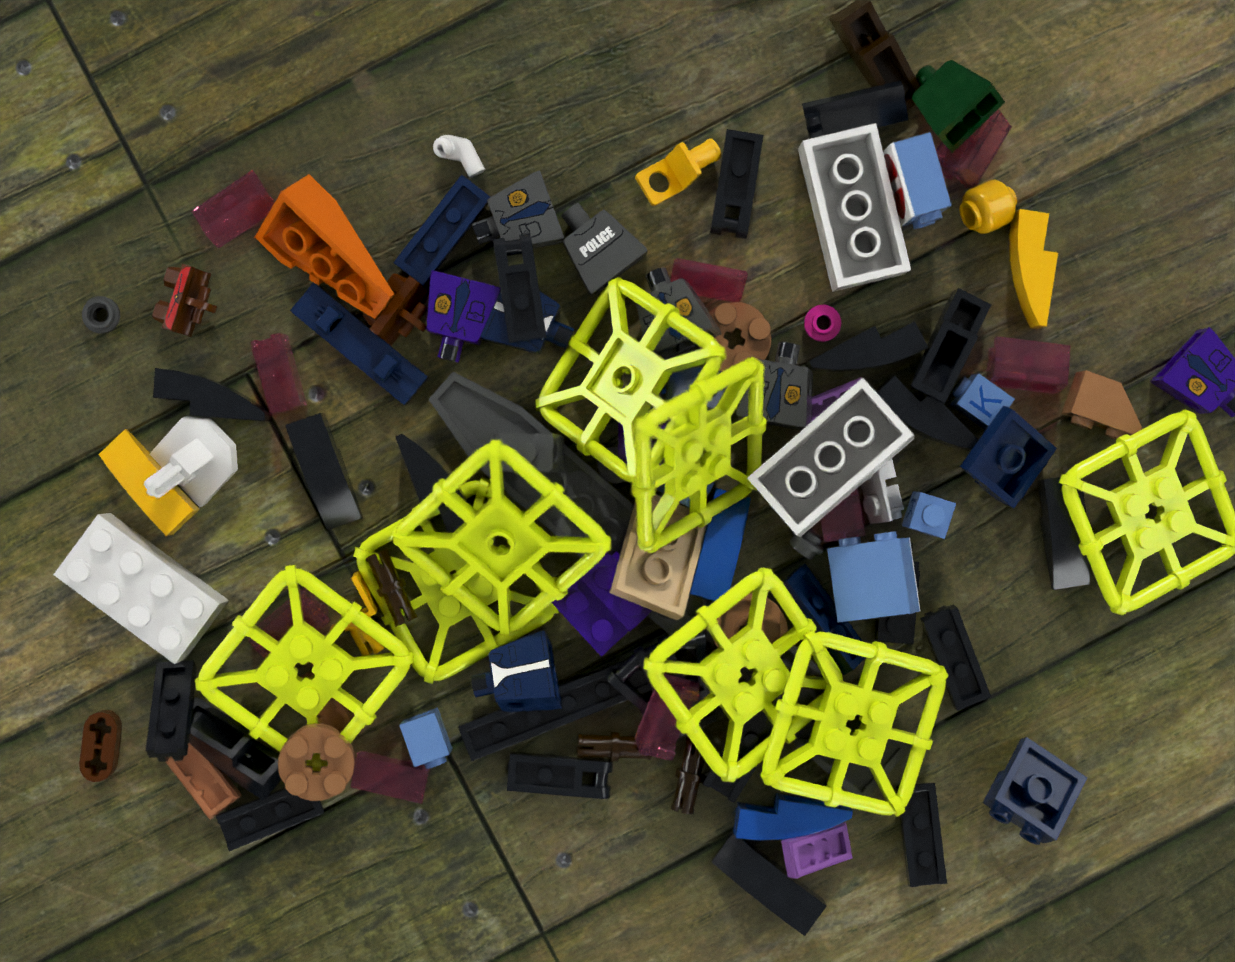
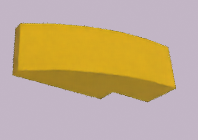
M1019 209L1016 211L1014 219L1010 222L1009 250L1012 277L1021 309L1029 327L1040 329L1047 327L1058 253L1044 250L1049 213Z
M128 429L120 433L99 453V456L118 482L165 536L174 535L200 510L177 485L160 498L148 495L144 482L162 467L151 457L150 452Z

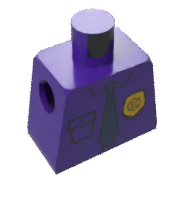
M431 271L427 331L431 334L442 336L438 358L459 363L464 342L480 346L483 340L480 336L501 291L500 287Z
M1210 327L1199 329L1150 382L1197 413H1211L1219 406L1230 417H1234L1235 358Z

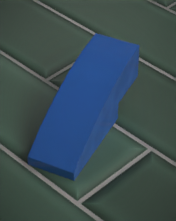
M715 488L712 500L727 491ZM745 497L712 517L711 522L706 527L689 595L714 602L730 590L751 498Z
M776 793L774 807L737 802L733 832L735 838L749 840H781L806 836L832 828L852 819L853 810L838 805L836 808L825 806L824 801Z

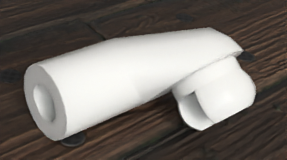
M443 135L434 141V153L440 158L461 162L469 178H473L485 171L470 140L453 135Z

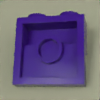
M617 551L612 556L607 552L599 563L568 588V594L564 598L552 602L601 657L628 631L630 632L652 612L650 609L610 594L620 557Z

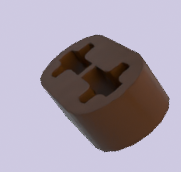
M100 710L90 715L84 725L79 767L82 775L92 782H100L110 777L116 771L118 765L122 722L113 711ZM104 718L105 724L111 726V731L105 733L103 742H100L101 730L96 729L95 724L101 722ZM99 749H102L100 759L101 762L107 763V767L97 773L96 766L90 765V761L97 758Z

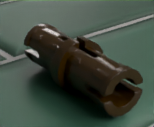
M385 549L378 554L384 567H381L376 554L367 557L366 561L369 563L379 585L378 595L379 597H384L395 622L394 625L397 627L405 623L400 608L403 609L408 622L418 616L415 614L404 590V587L407 586L404 578H399L389 555V550Z
M611 732L610 736L578 734L577 737L579 745L577 746V758L604 757L610 758V761L618 762L619 758L652 759V751H650V748H653L652 736H619V732Z
M688 736L686 737L681 768L676 769L675 776L678 777V782L671 809L676 812L682 809L681 813L694 814L699 783H702L705 774L702 773L704 758Z

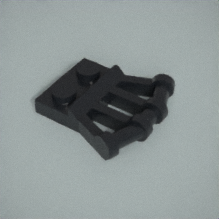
M703 630L677 650H695V663H699L707 657L706 637ZM666 635L657 638L658 642L643 649L640 646L633 649L634 653L617 670L612 669L606 675L609 683L640 709L658 747L687 735L679 731L675 725L676 718L652 686L647 670L643 669L645 658H649L655 648L669 638ZM674 653L666 659L678 661ZM639 668H642L654 695L645 698L627 682ZM673 673L678 684L672 686V688L688 710L711 693L700 676L695 675L686 679L684 674ZM720 705L700 720V728L725 717Z

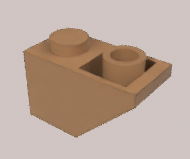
M1087 370L1076 372L1061 413L1072 417L1071 424L1092 430L1093 425L1106 429L1105 436L1115 440L1124 434L1130 436L1143 429L1120 382Z

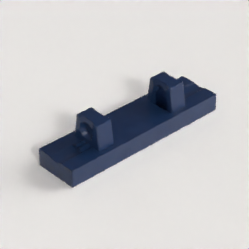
M314 282L290 310L404 406L408 404L429 378L387 342L369 330V327ZM338 318H342L333 331L330 332L332 323Z

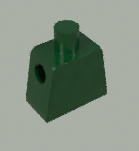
M953 60L946 61L938 70L934 69L931 65H926L915 76L920 87L913 93L912 99L934 133L951 153L1005 103L989 80Z

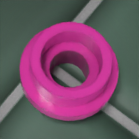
M817 305L806 314L804 328L808 336L813 340L826 342L836 337L839 333L841 318L833 307ZM824 316L828 318L830 322L828 329L822 330L818 328V317Z

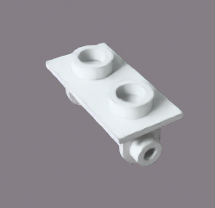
M893 459L889 460L861 485L864 495L863 506L869 517L870 524L890 522L894 519L902 518L901 510H904L899 486L898 484L886 486L885 482L886 479L896 477Z

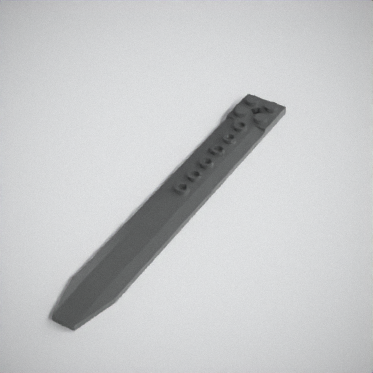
M452 372L429 398V401L468 457L484 445L490 444V441L493 440V434H552L521 406L455 372ZM564 444V472L540 473L552 484L557 482L564 488L563 493L603 529L606 535L611 538V549L608 553L611 556L616 551L621 554L634 505ZM490 460L480 468L488 477H490ZM503 472L504 490L526 510L543 496L517 472ZM554 505L537 518L556 536L589 537ZM577 553V554H578L580 557H582V556L585 555L586 553ZM689 595L684 617L678 621L655 611H652L648 616L671 636L697 616L696 611L703 605L708 607L713 601ZM746 625L740 626L739 631H740L742 628H744ZM705 628L703 631L706 637V652L708 656L717 649V646L714 643L713 637ZM796 646L791 647L780 656L789 671H791L798 649ZM688 650L695 657V650ZM810 660L806 675L823 677L818 666ZM742 668L740 670L742 676L738 680L739 684L743 681L747 683L751 679L753 669ZM801 687L797 703L807 706L822 694L824 690ZM784 692L771 702L774 707L777 700L782 699ZM856 715L854 720L847 721L846 726L851 729V733L860 727V715ZM812 720L795 734L796 739L792 742L800 748L808 743L815 720ZM888 739L881 760V765L886 775L910 750L911 747L907 743ZM818 754L811 758L830 774L834 758ZM849 762L842 786L850 793L868 797L878 786L869 767Z

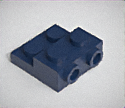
M1003 405L960 467L975 479L974 482L993 498L1014 509L1025 496L1041 470L1047 465L1057 448L1013 409Z
M1028 737L1020 739L1005 770L998 772L983 803L991 808L989 815L1003 824L1012 822L1021 828L1019 834L1023 839L1039 845L1041 842L1044 844L1058 839L1087 777Z

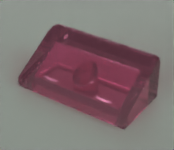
M251 170L192 210L205 235L216 247L220 248L265 218L275 201L256 173Z
M676 258L673 262L670 280L673 282L684 278L694 288L698 296L740 302L748 273L743 270Z
M359 751L356 754L351 787L422 804L431 768L426 769L424 765L414 767L411 762Z

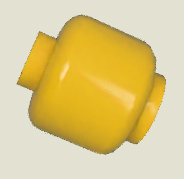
M996 179L988 180L967 190L963 195L959 208L961 219L967 228L980 234L993 232L1009 224L1014 219L1017 197L1013 189L1006 186L1003 182Z

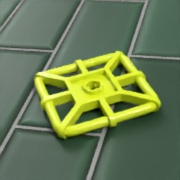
M617 277L609 280L608 285L600 293L576 334L571 336L568 347L542 387L539 398L535 400L536 411L540 412L548 423L576 443L577 450L585 456L591 455L618 477L632 483L635 480L634 440L637 427L634 425L638 418H644L651 406L656 408L666 403L658 395L672 373L705 364L694 382L698 380L706 381L717 375L722 361L726 359L725 348L721 347L711 335L681 316L679 309L672 304H664L636 284ZM626 297L656 316L640 342L629 335ZM610 307L613 334L601 353H598L587 342ZM670 327L702 348L701 350L667 360L653 352L667 328ZM580 353L594 363L580 386L557 392ZM624 373L628 375L632 373L630 384L622 389L624 385L623 380H621ZM586 398L599 407L584 431L556 409L559 406ZM689 408L671 417L664 430L671 432L689 422ZM611 418H614L623 425L627 464L599 443V437ZM659 439L651 449V470L658 467L664 459V442Z
M753 357L747 358L743 362L737 363L706 381L698 380L689 386L688 391L654 408L644 418H638L634 425L637 427L634 440L635 480L632 482V494L636 497L638 546L641 550L648 553L656 552L659 548L664 547L695 527L703 528L708 525L712 517L741 501L753 490L757 491L747 477L762 465V433L766 431L767 425L766 418L763 416L764 365L758 359ZM727 387L716 407L707 411V402L712 399V395ZM748 389V416L731 425V416ZM689 408V422L671 432L658 427L662 422ZM651 436L664 442V463L651 470ZM747 436V470L745 474L731 466V445ZM724 475L741 482L707 503V485L722 478ZM665 484V493L652 513V497L655 495V489ZM689 496L690 514L665 528L680 501Z
M1186 409L1168 415L1130 436L1124 434L1118 437L1115 444L1075 464L1067 471L1066 475L1062 474L1059 484H1062L1063 500L1081 541L1078 547L1081 554L1087 556L1103 598L1110 606L1111 612L1124 615L1127 612L1143 607L1175 588L1181 590L1189 586L1190 580L1223 563L1235 554V510L1224 485L1227 481L1224 471L1219 470L1204 430L1197 420L1196 414ZM1171 431L1160 464L1144 473L1136 455L1137 449ZM1188 434L1204 476L1182 487L1175 468ZM1119 458L1122 459L1130 481L1111 491L1081 480L1083 477ZM1210 489L1226 534L1197 524L1187 500ZM1077 490L1105 500L1115 524L1094 534ZM1150 503L1157 507V514L1154 519H1146L1145 514L1149 512L1148 505ZM1191 533L1223 544L1221 547L1182 568L1172 546V543ZM1120 537L1127 556L1115 587L1101 549L1104 545ZM1159 552L1168 576L1130 596L1142 560Z
M491 440L490 444H486L474 452L447 479H440L433 486V492L400 522L397 529L392 532L394 545L398 546L410 560L442 586L440 590L447 596L453 595L485 624L496 631H500V635L511 636V632L524 627L554 600L564 598L568 594V588L599 563L611 549V538L606 535L603 529L563 493L564 488L557 482L552 484L517 451L504 445L502 440ZM490 460L492 498L476 511L456 493V490ZM502 461L507 463L543 495L525 512L520 510L504 495ZM442 503L447 505L465 521L453 533L414 531ZM554 505L589 537L550 536L534 521L549 507ZM494 536L505 537L510 546L506 547L503 544L498 547L493 544ZM420 547L451 548L467 564L457 573L451 575ZM548 552L586 553L558 578L552 577L536 563ZM476 572H479L497 588L499 615L463 585ZM525 573L543 591L512 616L509 586Z
M481 477L480 480H472L460 486L467 499L476 495L473 508L476 511L484 505L486 498L488 500L492 498L491 479ZM439 508L434 510L419 524L424 532H436L430 519L440 514ZM405 517L371 535L361 543L360 547H355L353 557H356L358 570L384 615L381 617L385 626L389 624L394 635L403 642L408 651L413 652L414 663L411 665L424 678L426 683L433 684L434 681L450 678L489 656L491 650L516 641L546 624L553 618L555 613L559 614V610L551 603L524 627L511 632V636L500 635V633L494 635L487 624L453 595L447 596L440 590L442 586L414 562L390 556L395 568L410 572L422 595L410 601L413 609L415 610L427 603L439 623V629L428 664L406 624L395 627V622L384 597H379L378 595L379 585L369 563L366 561L367 557L376 554L379 563L382 564L379 553L375 552V550L393 541L392 532L397 529ZM434 548L435 551L428 554L449 573L453 570L458 572L467 564L451 548ZM537 561L536 563L542 567L540 561ZM476 572L464 583V586L487 606L498 600L497 588L479 572ZM536 584L539 592L541 593L543 589ZM509 589L511 601L527 605L535 598V596ZM400 608V611H401L402 615L404 616L405 614H404V612H403V609ZM471 615L485 641L439 666L449 627Z
M296 565L285 566V570L280 571L271 579L243 616L238 615L232 622V630L202 666L199 677L195 679L196 690L201 691L202 695L209 702L250 730L248 734L254 739L261 738L279 752L288 739L268 724L285 703L307 719V725L318 724L317 715L329 700L334 698L355 715L340 733L347 741L349 740L352 743L365 725H371L377 718L375 713L404 679L410 664L414 663L413 652L408 651V648L400 639L361 611L362 607L355 601L351 604L311 573L296 568ZM299 584L342 615L326 636L304 621ZM287 586L293 624L278 642L255 624ZM352 622L391 652L353 657L334 642ZM245 636L250 637L270 652L257 669L216 674ZM307 662H311L313 664L311 671L314 675L312 677L305 676L304 678L298 676L299 670L295 665L297 663L305 665ZM394 666L364 704L341 688V685L354 670ZM257 682L274 694L276 698L258 718L217 687ZM314 753L311 760H306L307 766H311L313 771H320L322 766L328 765L327 760H321L319 753Z
M759 568L757 572L746 576L708 607L705 605L700 607L696 611L697 616L658 645L650 654V657L644 660L643 669L647 670L652 686L676 718L675 725L682 734H687L711 770L721 777L723 782H735L737 778L747 774L763 761L770 736L737 762L743 725L762 710L774 726L778 711L771 702L784 692L790 674L780 656L797 642L804 640V634L811 630L814 632L817 630L812 619L805 617L783 582L769 568ZM769 590L794 626L772 644L761 630ZM753 591L747 625L728 639L718 625L717 619ZM705 628L719 646L699 663L666 660ZM824 647V652L838 680L843 681L840 668L826 647ZM743 667L749 670L753 669L751 679L747 683L743 681L739 684L738 680L742 676L740 670ZM670 672L700 676L711 693L688 710L663 673ZM805 675L802 687L825 690L826 682L823 677ZM823 693L807 706L819 709ZM719 705L729 718L722 758L699 726L700 720ZM798 715L793 716L785 742L790 744L796 739L795 734L813 719Z
M811 630L803 635L804 640L797 649L783 697L777 700L775 709L778 710L763 758V771L760 776L765 785H770L779 791L824 801L825 806L836 808L838 805L878 815H895L898 817L905 813V807L912 797L926 750H931L933 740L930 737L945 693L948 673L942 665H938L926 658L889 649L885 643L874 641L870 644L830 632L815 633ZM824 647L866 658L858 685L838 680L824 652ZM811 655L826 682L819 709L797 703ZM882 663L922 673L891 693L873 689L879 666ZM931 686L916 734L892 728L898 706ZM798 715L815 720L808 743L779 760L792 716ZM856 715H860L859 721H861V725L855 732L851 733V729L846 726L848 720H854ZM888 739L912 745L897 793H895L881 765ZM817 754L834 758L826 786L784 776ZM849 762L869 767L885 801L842 791L841 787Z

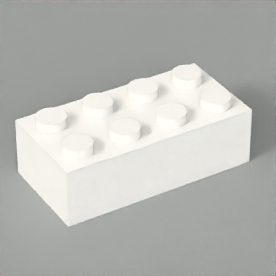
M876 123L803 140L798 148L832 292L901 276L911 270Z
M862 378L747 477V479L791 530L801 537L913 441L914 434L866 380Z
M111 513L98 514L53 574L174 664L187 658L229 601Z

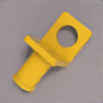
M711 138L688 150L684 142H681L664 159L638 172L635 175V179L650 204L656 206L687 189L702 174L700 169L721 159L720 148ZM660 173L667 178L668 189L665 192H656L651 188L649 178L652 174Z
M357 571L351 579L366 605V608L361 611L371 618V616L377 613L379 606L360 572ZM352 622L345 628L344 631L350 632L362 654L361 656L371 655V653L377 654L384 649V646Z

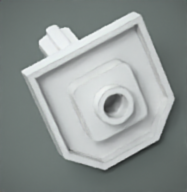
M185 416L177 422L150 453L151 457L162 468L146 479L144 486L147 489L148 495L160 498L176 485H179L201 508L208 503L238 470L236 444L210 417Z

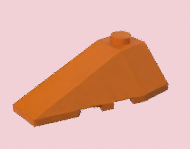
M310 174L281 191L255 238L283 265L290 269L297 266L309 274L310 281L317 285L325 283L334 288L340 299L372 318L376 319L380 316L394 296V293L337 201Z

